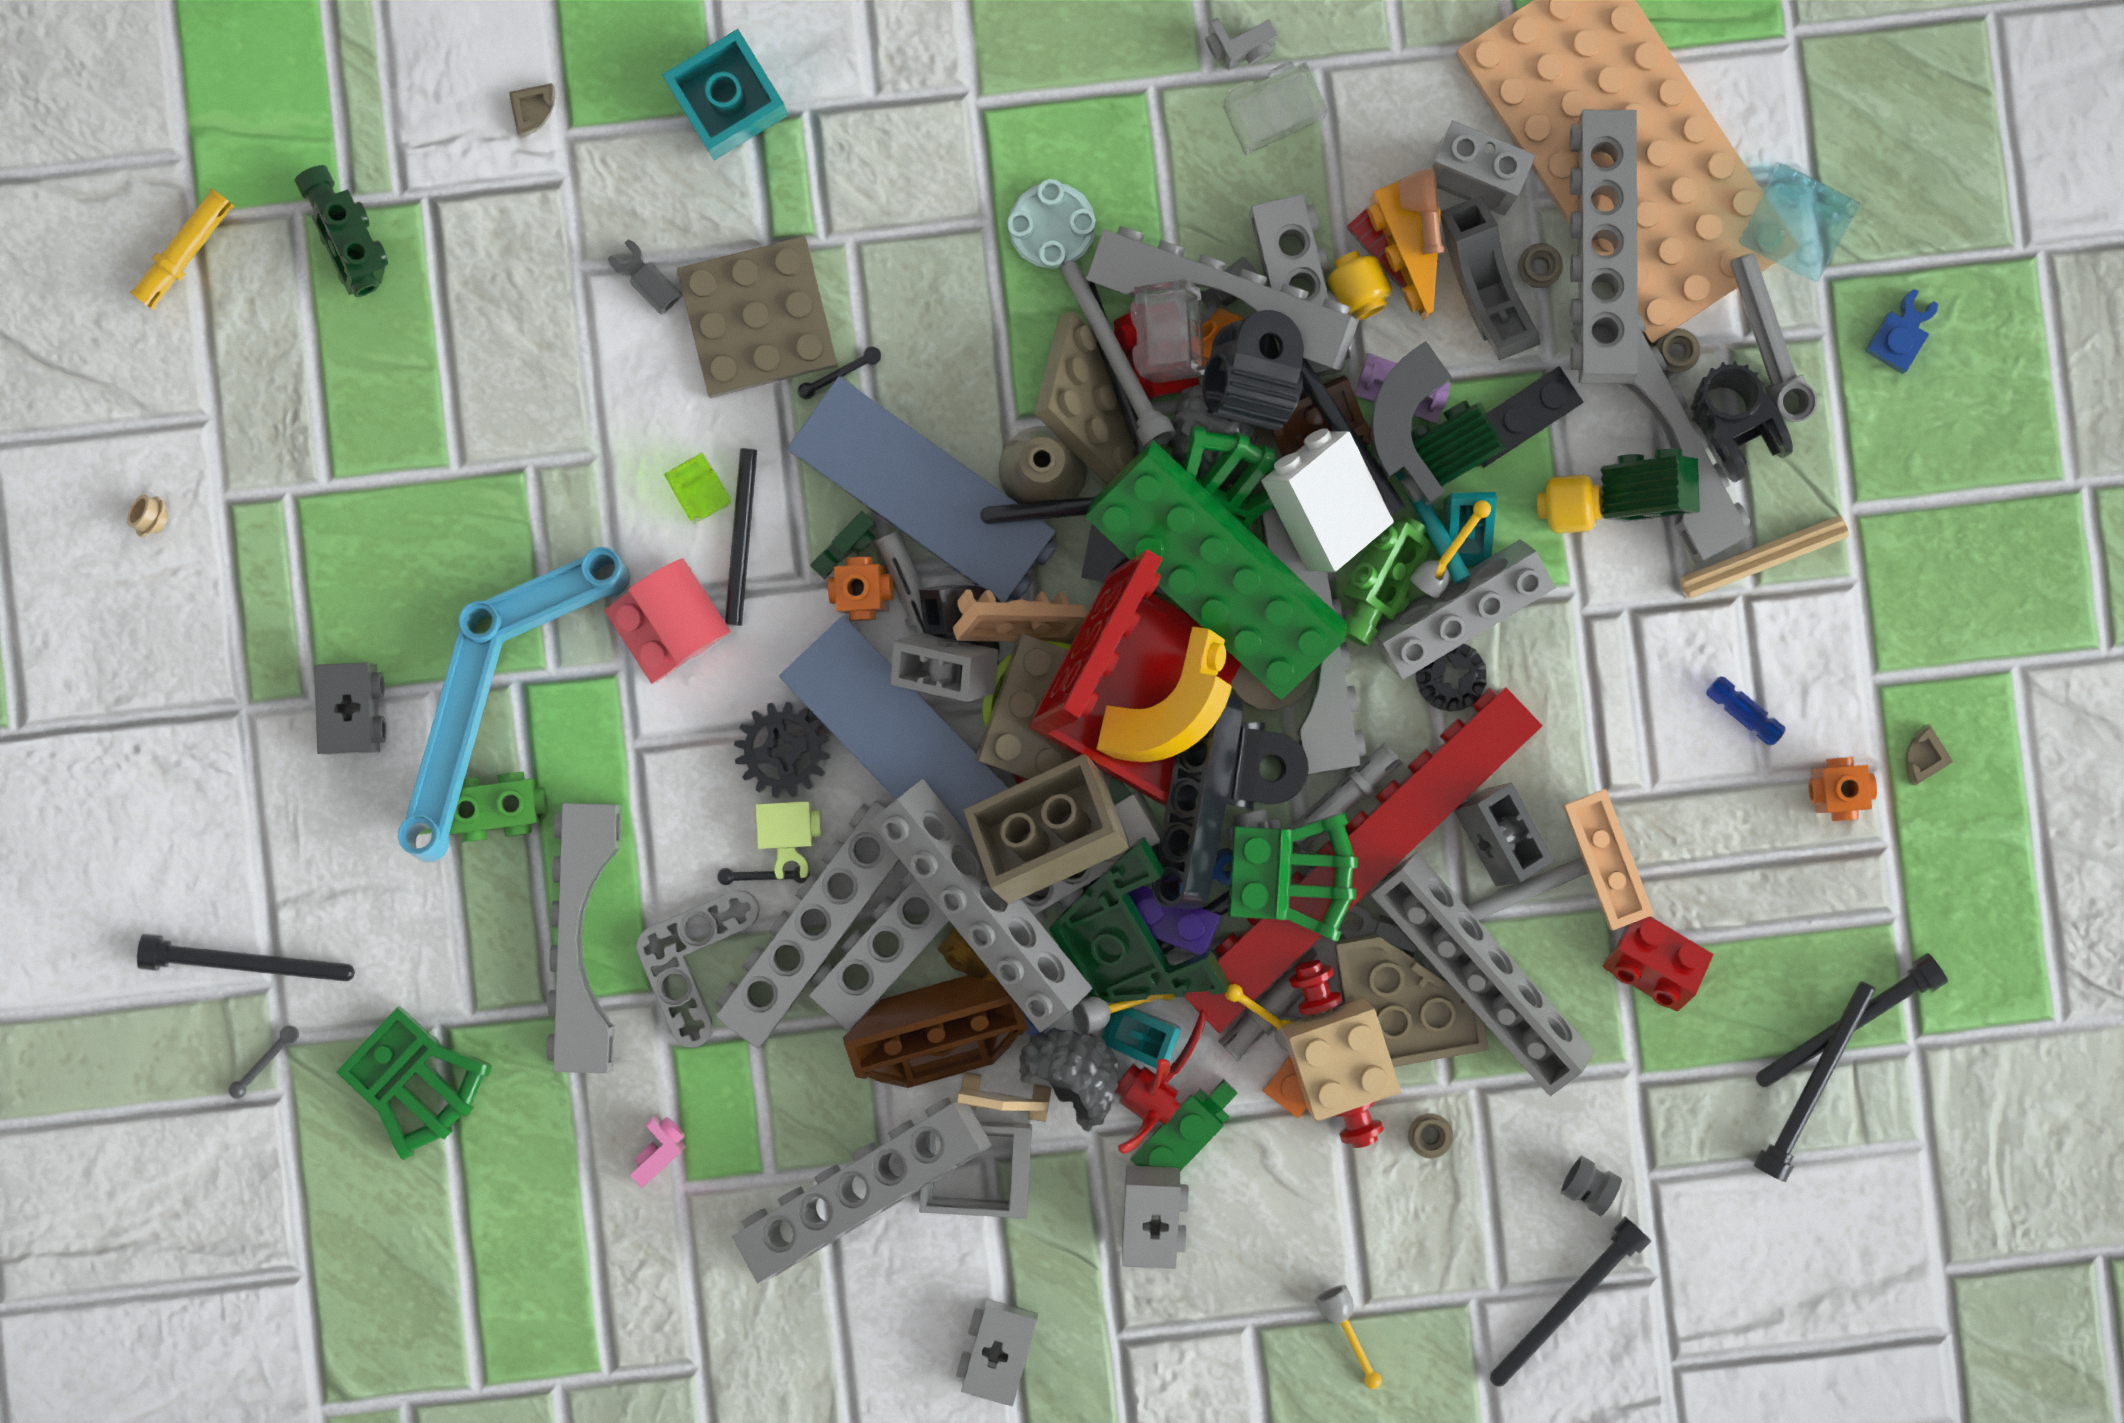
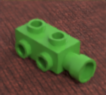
M1403 516L1401 521L1393 519L1394 523L1368 544L1343 592L1344 596L1357 604L1352 616L1346 615L1344 619L1347 622L1345 638L1360 646L1371 647L1378 633L1375 627L1381 617L1393 621L1396 614H1400L1407 608L1410 602L1408 590L1413 583L1410 577L1419 565L1425 561H1430L1428 552L1433 542L1423 536L1426 526L1413 518Z
M524 772L497 775L498 783L481 785L480 778L464 779L449 835L460 834L461 843L487 840V831L503 828L505 837L531 834V825L540 824V814L548 812L545 788H536V781L534 779H525ZM510 795L516 796L519 800V807L514 812H508L504 808V800ZM466 801H470L475 808L474 814L470 818L462 817L459 811L461 804ZM426 829L418 835L430 834L432 832L431 829Z

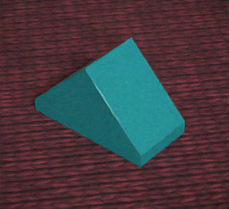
M1496 492L1451 493L1444 498L1445 529L1452 542L1473 515V506L1476 502L1484 500L1491 506L1489 516L1479 520L1457 550L1465 566H1476L1492 556L1497 501Z
M1131 1007L1110 1014V1020L1105 1026L1101 1038L1105 1040L1106 1045L1157 1069V1060L1163 1058L1170 1061L1181 1028L1177 1024Z

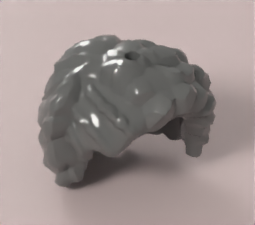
M1200 384L1183 389L1181 399L1176 405L1175 417L1171 420L1176 435L1167 445L1172 448L1173 459L1180 463L1182 467L1188 450V440L1192 426L1205 427L1206 432L1233 435L1235 432H1239L1247 436L1249 443L1253 445L1257 441L1255 434L1256 426L1233 420L1228 421L1225 418L1208 413L1203 397V385ZM1203 450L1196 477L1202 480L1223 452ZM1241 459L1219 487L1226 489L1228 486L1233 485L1250 463Z
M1052 1028L1046 1034L1041 1032L1033 1035L1030 1038V1042L1021 1049V1055L1019 1056L1021 1082L1029 1083L1032 1077L1036 1075L1039 1078L1046 1079L1053 1087L1059 1101L1073 1103V1108L1076 1110V1122L1082 1126L1083 1130L1089 1132L1092 1126L1102 1125L1104 1118L1111 1109L1110 1106L1114 1101L1115 1091L1118 1088L1117 1071L1119 1070V1063L1112 1049L1106 1045L1105 1040L1101 1037L1079 1034L1072 1030L1062 1031L1061 1029Z

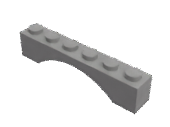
M1119 226L1117 233L1103 229L1086 280L1134 298H1139L1155 291L1177 287L1209 288L1229 293L1242 299L1258 312L1262 310H1275L1288 316L1296 324L1302 335L1304 344L1303 358L1341 371L1359 322L1354 317L1347 315L1350 309L1349 306L1327 298L1324 299L1322 306L1306 301L1309 292L1284 283L1281 291L1264 286L1267 277L1245 269L1241 270L1238 277L1224 272L1225 262L1202 254L1198 262L1183 257L1185 248L1160 240L1156 248L1142 243L1145 234L1123 226Z
M1638 312V375L1633 384H1619L1631 391L1652 412L1664 430L1671 449H1682V456L1698 458L1700 512L1676 515L1675 527L1696 564L1751 536L1747 529L1750 526V519L1743 506L1739 502L1734 504L1726 490L1730 485L1729 480L1722 467L1718 463L1713 465L1705 449L1709 445L1706 436L1697 424L1691 425L1684 412L1688 408L1686 399L1678 386H1670L1663 373L1667 369L1665 360L1656 346L1650 348L1642 333L1646 330V327ZM1578 326L1571 330V333L1578 343ZM1596 326L1592 329L1593 337L1600 343L1608 344L1615 340L1613 331L1606 326Z
M1269 509L1261 514L1260 520L1265 546L1343 619L1339 598H1331L1329 582L1336 581L1335 572L1307 571L1276 509ZM1343 642L1318 666L1316 688L1308 712L1297 730L1299 744L1305 751L1308 759V774L1360 766L1359 757L1366 755L1362 729L1354 730L1351 714L1358 712L1356 690L1354 685L1348 687L1346 685L1344 669L1351 668L1347 642Z
M562 803V812L555 813L554 836L561 839V854L554 857L552 877L554 883L560 884L559 901L552 902L551 925L552 927H558V944L551 946L549 966L550 971L557 972L556 990H550L548 997L549 1016H555V1034L548 1035L546 1047L547 1061H554L553 1072L609 1073L613 1070L615 1025L601 1008L590 986L584 964L582 934L585 911L592 890L606 865L620 850L622 805Z

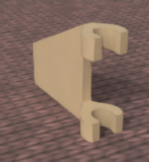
M964 1072L957 1103L970 1105L973 1110H976V1106L1002 1111H1029L1028 1119L1046 1122L1052 1087L1034 1084L1032 1099L979 1090L982 1075Z

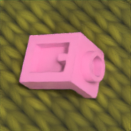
M655 1115L645 1124L663 1145L658 1148L652 1142L633 1159L639 1167L630 1176L641 1188L686 1148L681 1141L685 1135L668 1117L662 1121L658 1115Z

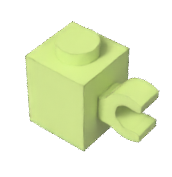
M811 801L755 804L758 849L777 848V861L774 866L777 879H784V866L788 861H795L799 864L801 878L808 877L810 869L808 860L797 851L796 847L815 846L814 837L822 836L821 811L813 810V802Z

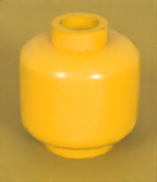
M1354 251L1338 258L1334 262L1336 269L1328 276L1327 286L1339 303L1350 307L1347 315L1354 316L1355 319L1360 321L1381 312L1388 306L1386 300L1391 295L1392 286L1377 257L1372 255L1360 257L1358 251Z
M1585 474L1552 477L1546 484L1545 493L1537 494L1539 519H1547L1549 528L1557 534L1590 531L1595 526L1596 520L1603 519L1601 485H1594L1591 477Z

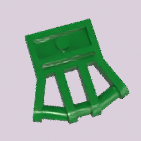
M1191 427L1183 468L1247 529L1258 516L1274 507L1266 489L1249 500L1244 501L1262 477L1275 470L1274 464L1278 459L1275 457L1274 449L1266 445L1257 447L1249 443V438L1239 432L1228 435L1206 432L1205 427ZM1203 450L1223 452L1202 480L1196 477ZM1241 459L1250 463L1228 492L1218 488Z
M1345 812L1293 829L1233 826L1228 916L1290 920L1338 942L1342 933L1338 929L1351 901L1356 900V888H1352L1353 868H1358V857L1354 856L1344 826L1348 824ZM1328 831L1335 855L1292 853L1293 842ZM1291 865L1335 867L1334 886L1290 884ZM1290 896L1332 898L1322 923L1289 908Z
M399 1006L336 1073L379 1113L397 1154L402 1160H405L414 1155V1150L439 1138L446 1139L453 1131L451 1126L461 1115L467 1117L474 1109L472 1103L483 1076H489L492 1065L481 1059L443 1046L435 1036H432L404 1008ZM432 1056L467 1070L459 1091H456L427 1063ZM416 1073L448 1102L438 1115L406 1086ZM396 1096L425 1126L406 1134L391 1106L390 1101Z

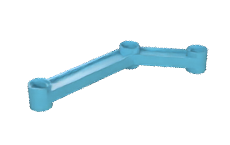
M607 547L593 548L578 560L485 601L469 603L462 609L459 615L460 628L407 815L398 830L399 844L406 852L423 862H434L442 858L449 848L448 835L502 644L506 640L606 596L612 597L622 593L629 585L630 573L625 563L615 551ZM607 564H615L614 572L609 578L604 580L597 579V573L601 567ZM491 617L492 625L490 629L485 633L476 634L477 624L482 619ZM431 829L432 838L425 847L417 848L416 838L418 834L423 830Z

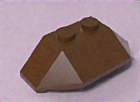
M966 975L881 999L843 1037V1041L855 1077L862 1079L869 1077L881 1083L910 1088L994 1064L1011 1047L1018 1035L1021 1036L1028 1029L1024 1012L1001 984Z

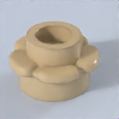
M145 494L139 496L129 510L127 517L128 526L136 529V533L140 537L159 533L168 519L165 502L158 496L152 498Z

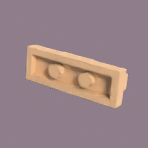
M966 590L958 599V608L963 615L954 625L953 631L957 641L1016 642L1019 633H1023L1042 641L1068 643L1079 630L1087 615V610L1084 604H1069V600L1064 592H1059L1051 603L1048 601L1045 592L1041 591L1033 601L1018 599L1009 603L996 602L995 596L990 590H985L977 601L974 599L972 591Z
M1602 789L1563 804V809L1609 929L1613 931L1654 915L1607 790Z

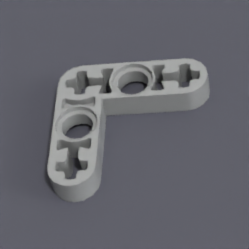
M738 890L722 895L649 927L637 939L636 948L638 956L672 1035L684 1047L694 1048L701 1046L710 1039L714 1028L711 1014L685 955L743 931L756 922L760 911L759 904L756 898L747 891ZM737 898L740 903L748 902L751 910L745 913L746 921L740 923L737 917L726 920L722 923L727 928V931L720 933L718 920L710 911V908L717 905L718 914H721L733 907L731 900ZM700 915L709 921L711 929L706 939L695 941L688 936L686 923L692 916ZM676 923L678 936L686 945V949L679 951V944L676 942L663 949L665 955L663 958H659L657 953L649 954L646 946L652 943L650 935L655 933L659 939L671 936L674 932L669 926ZM670 974H679L687 982V992L681 999H671L664 993L663 982ZM692 998L695 999L697 1007L688 1008L690 1015L694 1021L702 1019L705 1026L699 1030L700 1038L696 1040L692 1034L684 1036L681 1028L687 1024L683 1011L674 1016L671 1007L682 1006Z

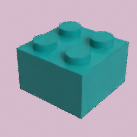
M739 29L734 30L662 74L669 89L713 161L789 116L783 101Z

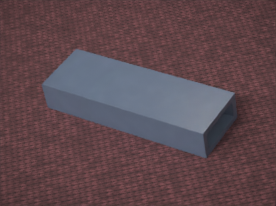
M840 376L835 380L787 447L794 456L976 586L990 590L1001 603H1008L1010 599H1021L1032 583V580L1026 577L1036 562L1044 566L1058 547V544L1052 541L1056 536V530L1042 520L985 524L980 518L983 508L1018 503Z
M842 615L786 668L779 677L896 800L921 779H924L973 840L963 809L1009 788L986 764L975 761L977 754L916 690L890 685L892 665Z

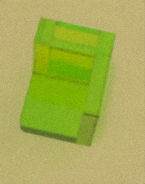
M704 453L696 455L664 474L688 519L694 524L731 504V498Z

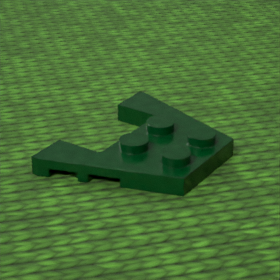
M1145 837L1130 847L1131 849L1127 850L1049 928L1060 949L1092 987L1088 996L1098 997L1105 1002L1146 1000L1149 995L1174 994L1175 997H1185L1186 993L1210 991L1211 995L1227 992L1228 986L1231 984L1211 950L1177 965L1169 964L1129 896L1128 892L1160 879L1165 871Z

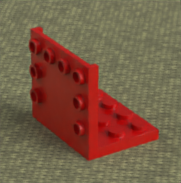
M1147 549L1108 573L1028 728L1076 756L1086 754L1102 771L1166 807L1175 756L1152 762H1134L1114 759L1097 750L1106 705L1129 709H1145L1165 700L1176 688L1181 678L1192 627L1203 628L1190 615L1153 594L1161 578V575L1156 571L1163 558ZM1227 650L1225 664L1222 670L1218 671L1217 677L1231 684L1241 663Z

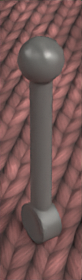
M286 1026L282 1028L280 1039L240 1082L236 1081L230 1085L229 1094L234 1099L244 1097L246 1087L287 1043L297 1041L299 1031L296 1027Z

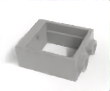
M1452 120L1439 143L1429 168H1434L1438 189L1467 201L1482 196L1489 210L1505 216L1518 198L1536 155ZM1492 144L1495 150L1493 153H1487L1484 150V146Z
M979 1121L986 1136L1013 1137L1010 1201L933 1197L934 1182L912 1194V1200L920 1201L919 1212L1027 1219L1032 1124ZM930 1131L926 1137V1146L933 1154L936 1151V1133Z

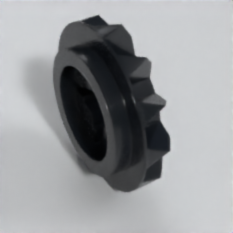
M1462 644L1417 671V687L1422 697L1433 707L1443 711L1463 710L1471 706L1483 693L1487 684L1486 664L1476 649L1467 644ZM1445 657L1448 658L1449 663H1452L1454 669H1469V673L1464 674V677L1458 679V695L1450 683H1434V679L1440 678V675L1446 672L1445 665L1447 663Z

